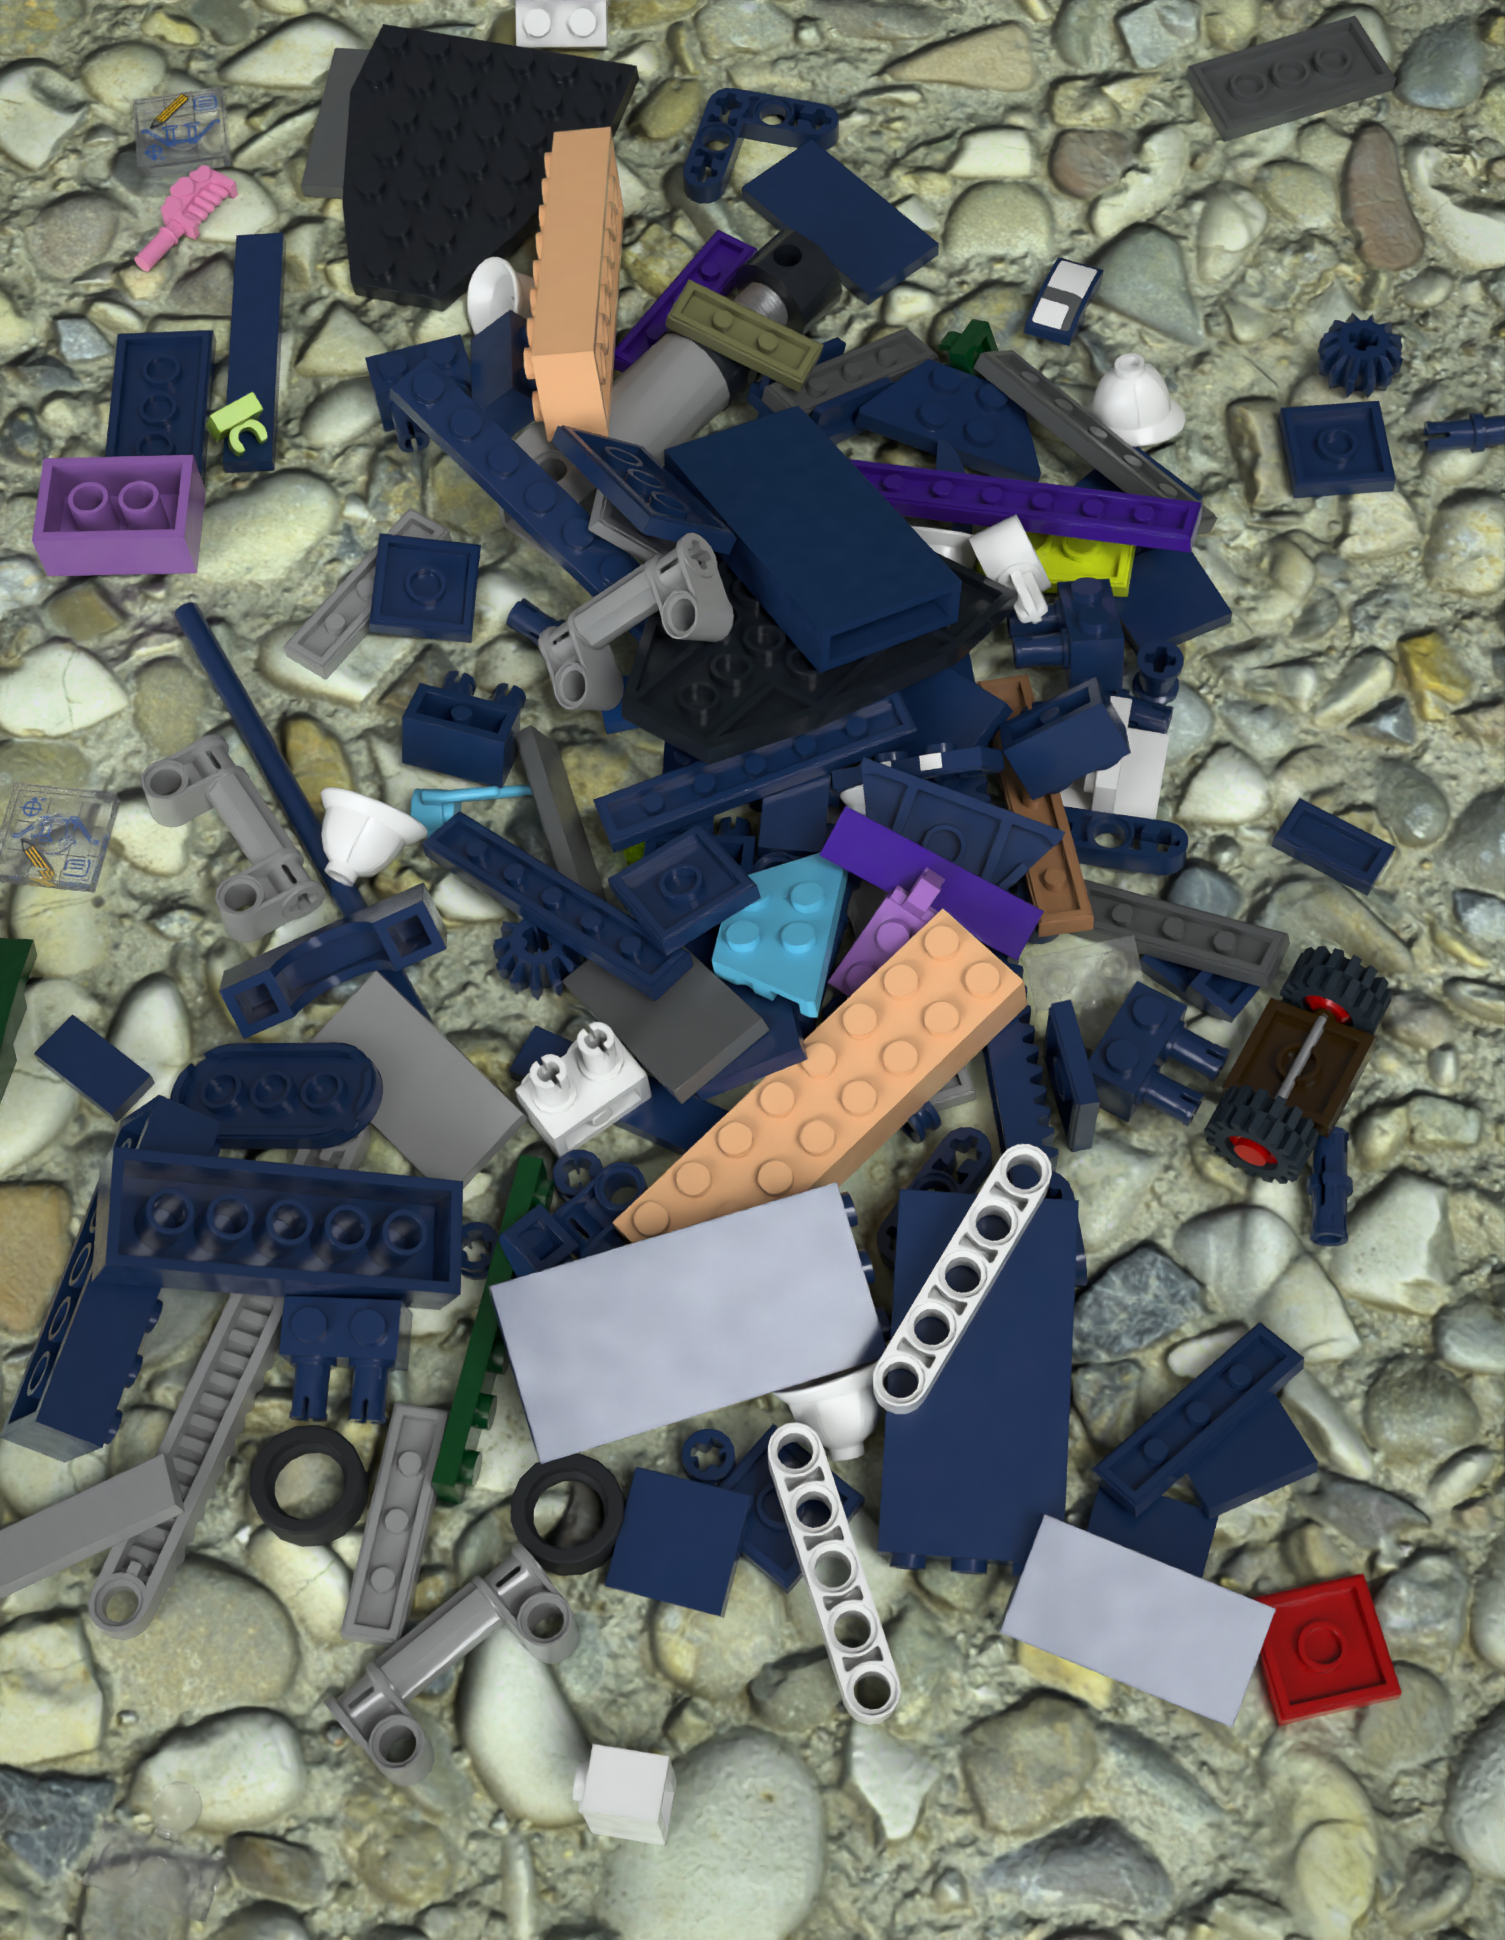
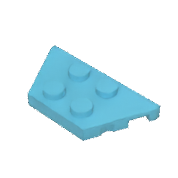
M820 853L749 874L748 876L757 885L761 898L721 922L712 956L713 969L717 977L735 985L749 986L754 993L771 1001L777 995L799 1003L800 1013L808 1017H818L849 874V871L819 856Z

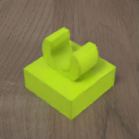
M253 392L211 414L206 424L216 443L228 437V446L232 453L238 457L245 452L244 446L238 437L241 432L249 431L253 433L260 445L267 440L265 427L257 421L260 418L263 407Z

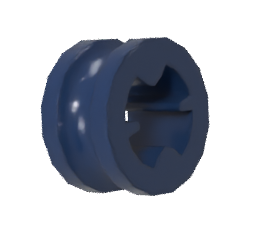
M928 1100L917 1113L908 1118V1121L900 1129L914 1143L919 1144L926 1139L925 1131L927 1129L934 1131L941 1126V1119Z
M572 1150L557 1160L553 1168V1180L557 1193L564 1202L574 1198L584 1188L581 1182H579V1188L571 1187L568 1175L571 1171L576 1169L579 1175L580 1168L587 1169L591 1182L603 1169L600 1159L594 1153L587 1150Z
M471 1222L462 1226L461 1275L465 1278L472 1280L487 1278L498 1239L496 1230L488 1224ZM484 1241L485 1248L490 1253L488 1256L481 1253L482 1260L471 1262L467 1252L463 1249L466 1246L472 1249L471 1242Z
M712 1428L701 1429L691 1434L685 1441L682 1449L684 1472L689 1480L718 1487L736 1467L735 1449L730 1438L722 1431ZM712 1447L719 1448V1458L724 1463L720 1467L711 1464L707 1467L706 1471L699 1470L698 1457L694 1456L696 1452L708 1453Z

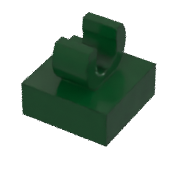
M976 319L970 321L962 334L956 331L947 332L937 345L939 350L948 351L949 359L944 365L984 380L986 378L974 369L980 353L999 351L989 322Z

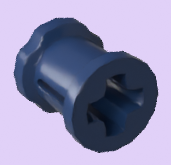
M1153 640L1145 643L1139 649L1136 657L1138 672L1135 674L1132 682V691L1136 697L1162 705H1167L1176 699L1179 692V679L1177 677L1181 674L1184 665L1183 654L1176 645L1165 640Z

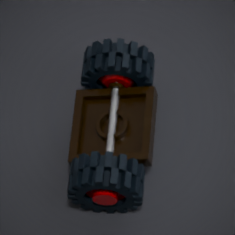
M1318 946L1316 951L1309 947L1305 949L1304 953L1301 952L1280 990V996L1283 997L1282 1001L1270 998L1222 1086L1223 1096L1204 1129L1208 1145L1216 1147L1214 1152L1219 1157L1227 1156L1229 1158V1165L1237 1168L1239 1165L1246 1169L1245 1173L1252 1177H1255L1256 1173L1260 1174L1263 1181L1272 1183L1275 1178L1279 1184H1287L1288 1180L1291 1182L1297 1180L1318 1141V1136L1321 1135L1329 1138L1376 1049V1036H1374V1033L1392 1001L1393 993L1392 989L1387 988L1388 981L1385 977H1375L1378 970L1372 965L1365 968L1360 965L1361 958L1353 955L1351 959L1344 957V951L1337 948L1334 949L1332 954L1326 946Z

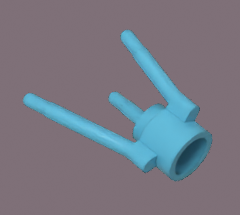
M530 785L503 786V788L489 786L455 790L416 788L411 801V816L426 827L428 838L457 812L461 811V802L523 797L533 794Z

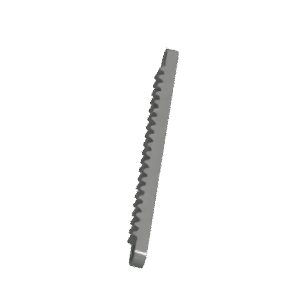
M370 1125L349 1141L338 1146L325 1149H298L292 1164L358 1171L370 1146L372 1137ZM231 1293L155 1455L156 1457L164 1453L173 1460L185 1512L112 1546L91 1591L88 1602L89 1615L95 1625L109 1637L126 1640L137 1637L144 1632L154 1619L167 1588L173 1586L175 1570L185 1560V1548L188 1543L193 1542L196 1524L198 1521L203 1520L205 1516L206 1502L208 1499L213 1498L215 1494L217 1478L223 1476L225 1461L235 1450V1439L245 1428V1417L247 1413L253 1411L255 1406V1395L263 1389L265 1373L273 1367L274 1354L280 1346L284 1297ZM125 1590L134 1592L138 1599L137 1609L134 1614L121 1622L108 1619L106 1608L111 1597Z

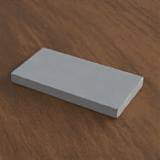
M375 971L309 1042L351 1044L364 1052L367 1058L372 1060L382 1077L383 1097L371 1123L427 1178L463 1181L464 1189L529 1118L378 971Z

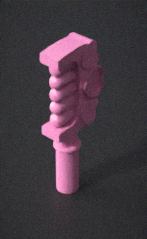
M207 165L199 166L198 170L189 173V177L179 178L170 188L171 196H168L165 199V204L161 206V214L166 226L160 227L156 236L134 258L136 264L142 270L148 272L173 245L178 244V239L182 235L196 240L200 236L198 227L202 221L206 220L208 213L211 214L215 206L220 205L222 199H225L227 196L234 199L238 195L236 182Z

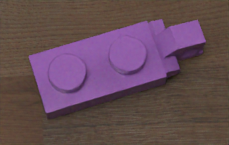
M926 867L909 892L899 885L896 886L894 891L889 890L839 962L827 983L850 997L938 913L930 905L940 892L941 885L945 879Z

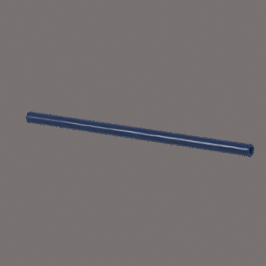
M194 602L181 605L175 612L179 625L343 918L368 907L355 883L352 887L337 882L325 872L324 869L329 863V859L323 849L322 824L199 606ZM404 969L399 971L377 970L434 1024Z

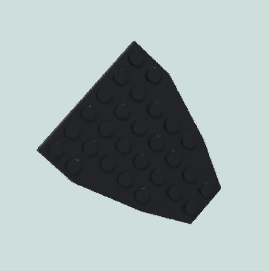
M383 24L350 91L342 205L350 278L355 295L442 312L468 291L472 275L479 264L490 257L505 259L539 226V205L544 204L542 178H547L544 155L545 152H552L554 132L611 127L612 138L614 139L639 81L637 66Z
M713 551L727 598L733 608V626L729 634L723 640L717 642L675 639L666 633L659 610L650 615L646 621L621 700V715L623 719L709 765L823 727L957 664L1014 610L1013 605L1017 601L1018 592L935 552L962 581L958 622L819 673L718 553Z

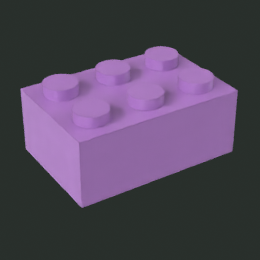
M194 455L43 458L32 542L47 576L197 573L206 490Z

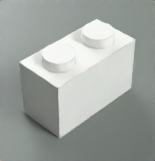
M593 1744L590 1762L580 1761L578 1764L573 1787V1801L579 1802V1813L583 1814L591 1833L666 1846L677 1785L670 1757Z

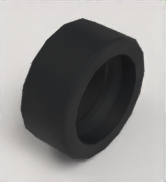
M320 1425L295 1426L275 1435L259 1451L250 1471V1496L264 1524L281 1540L301 1547L322 1546L343 1537L360 1520L368 1501V1475L354 1446L338 1431ZM322 1453L332 1457L340 1465L344 1474V1491L340 1500L328 1512L313 1519H298L289 1516L279 1507L275 1497V1482L279 1473L292 1460L305 1454Z
M575 1453L543 1464L537 1462L519 1479L511 1498V1524L519 1543L530 1552L543 1570L559 1576L583 1575L603 1566L613 1556L615 1544L624 1521L626 1504L615 1475L600 1461ZM564 1481H579L591 1486L600 1495L604 1505V1521L599 1532L590 1542L576 1548L561 1549L548 1544L538 1534L534 1525V1508L539 1497L548 1488Z

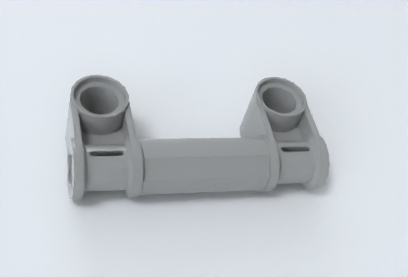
M695 533L685 534L677 541L676 548L665 555H654L625 577L582 606L574 609L569 614L566 622L558 627H548L540 633L538 639L539 650L545 659L553 683L555 697L562 707L571 710L609 711L620 703L624 684L622 675L617 668L610 642L658 610L661 614L662 625L666 633L672 638L717 642L723 640L729 634L733 626V608L727 598L717 568L716 556L705 539Z
M217 734L207 735L169 757L149 765L142 774L141 785L153 819L165 827L185 825L193 818L213 808L216 809L252 864L246 870L227 877L220 883L216 890V903L226 933L236 941L253 942L288 922L304 917L316 910L325 899L326 891L320 882L312 880L304 869L303 856L296 849L250 780L245 769L234 764L228 754L229 745L223 736ZM208 751L211 752V757H210V758H209L208 755H207V752H208ZM243 906H252L244 911H236Z
M517 1542L511 1547L512 1555L484 1578L479 1575L475 1576L465 1587L376 1660L369 1663L365 1667L366 1675L338 1698L330 1695L323 1701L357 1746L361 1745L382 1774L393 1784L400 1786L417 1784L430 1773L435 1761L434 1748L420 1724L405 1707L407 1703L502 1624H507L530 1654L538 1661L548 1664L559 1663L569 1658L576 1650L580 1639L579 1627L569 1604L552 1585L539 1563L521 1543ZM549 1617L560 1618L564 1621L562 1629L552 1638L541 1639L534 1636L535 1628L540 1621ZM404 1738L416 1740V1748L409 1759L400 1763L388 1761L389 1750L395 1742Z

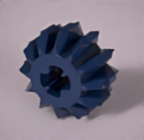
M1351 313L1346 322L1334 320L1332 326L1329 327V331L1324 333V337L1321 338L1319 343V375L1328 377L1329 389L1340 386L1344 387L1347 398L1354 391H1360L1367 399L1374 392V389L1386 391L1392 382V378H1396V374L1401 369L1403 361L1401 357L1402 336L1392 334L1391 322L1375 323L1373 314L1367 320H1360L1354 313Z
M518 914V924L503 921L500 928L502 938L494 940L495 943L493 945L495 957L498 958L496 967L499 976L503 980L510 979L511 989L516 994L530 987L532 996L537 1001L542 996L543 990L551 988L555 994L561 996L563 992L562 981L575 971L578 966L586 962L587 958Z

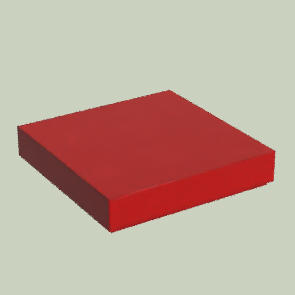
M1364 1573L1251 1598L1276 1609L1258 1659L1278 1726L1399 1699L1402 1695Z

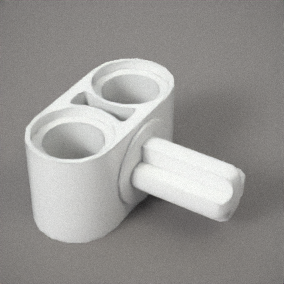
M1015 514L969 537L986 576L1018 592L1017 601L1013 605L1018 619L1022 623L1032 621L1033 624L1041 622V616L1048 612V605L1042 592L1052 588V585L1018 516Z

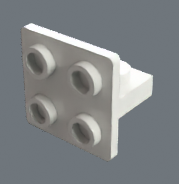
M515 0L516 46L533 49H608V6H610V0Z
M1111 696L1110 701L1126 727L1131 753L1122 757L1116 765L1109 769L1095 770L1073 781L1068 788L1060 792L1063 805L1091 811L1156 819L1169 736L1158 732L1128 728L1132 699Z

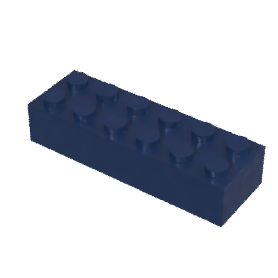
M158 1095L121 1120L110 1151L114 1146L218 1157L221 1144L215 1140L222 1122L162 1095ZM99 1180L0 1434L2 1439L64 1463L101 1449L104 1444L108 1445L114 1439L123 1416V1412L117 1409L124 1388L128 1389L133 1385L142 1366L143 1356L137 1353L144 1333L149 1334L153 1330L163 1308V1301L157 1299L161 1287L92 1282Z
M113 1146L101 1163L99 1170L92 1282L273 1297L308 1296L402 1300L409 1308L441 1310L461 1295L463 1181Z

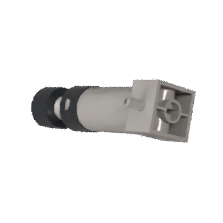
M781 230L736 270L735 284L738 296L733 301L804 335L840 301L842 286L832 261L817 244L795 230ZM668 328L659 336V340L613 381L609 437L643 446L658 462L664 465L665 449L689 442L715 416L739 399L763 374ZM535 421L514 441L591 516L598 488L552 442H548L544 422ZM498 504L500 520L503 526L563 568Z

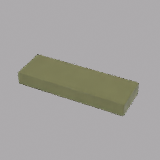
M690 279L669 312L665 327L799 393L820 358L824 346Z

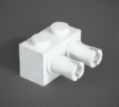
M593 1022L589 1024L590 1033H587L583 1028L579 1032L577 1040L569 1047L567 1054L560 1058L553 1054L541 1057L543 1062L541 1066L535 1061L530 1068V1072L522 1080L521 1085L515 1089L521 1110L529 1117L530 1123L558 1159L567 1152L578 1149L652 1097L647 1074L613 1033L612 1029L605 1023Z

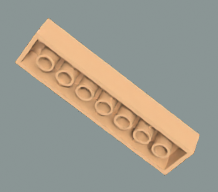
M611 127L554 132L552 152H545L544 155L547 178H542L544 204L539 205L541 232H536V248L539 260H533V276L536 288L530 289V305L533 317L527 318V336L530 347L524 348V368L527 379L536 380L538 391H533L532 393L533 413L536 422H544L548 442L552 441L557 427L562 425L609 437L624 205Z
M942 908L804 1040L807 1060L767 1075L612 1223L627 1244H631L837 1182L838 1187H840L908 1121V1118L917 1113L928 1100L946 1085L1027 1006L1024 981Z

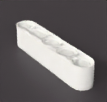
M1017 1144L1007 1149L1000 1157L879 1359L873 1373L874 1395L878 1404L886 1411L894 1414H908L918 1409L924 1402L1045 1198L1052 1175L1051 1163L1047 1155L1038 1147L1030 1144ZM1025 1164L1036 1170L1040 1181L1030 1189H1019L1009 1182L1006 1173L1011 1167ZM986 1215H997L1007 1222L1010 1232L1003 1239L990 1241L979 1234L976 1223ZM964 1265L972 1268L977 1273L979 1284L970 1292L960 1293L948 1286L945 1276L951 1268ZM926 1317H936L947 1325L949 1335L943 1342L937 1345H927L916 1337L914 1333L915 1325ZM903 1368L912 1372L918 1381L915 1392L906 1398H896L886 1392L882 1383L890 1371Z
M798 1422L787 1423L778 1428L770 1437L768 1444L769 1471L844 1706L849 1715L858 1722L868 1725L879 1724L888 1719L897 1707L901 1694L900 1681L822 1442L817 1433L808 1425ZM798 1442L809 1448L812 1459L806 1466L792 1469L780 1462L778 1452L784 1445ZM807 1500H819L828 1506L831 1518L826 1524L821 1527L811 1528L799 1521L796 1511ZM826 1558L840 1559L849 1568L850 1578L839 1587L825 1586L815 1575L817 1565ZM845 1617L861 1619L869 1629L870 1637L867 1642L857 1648L843 1646L837 1640L834 1628L840 1620ZM865 1677H875L883 1681L889 1691L888 1702L879 1709L871 1710L861 1706L854 1696V1686L859 1680Z

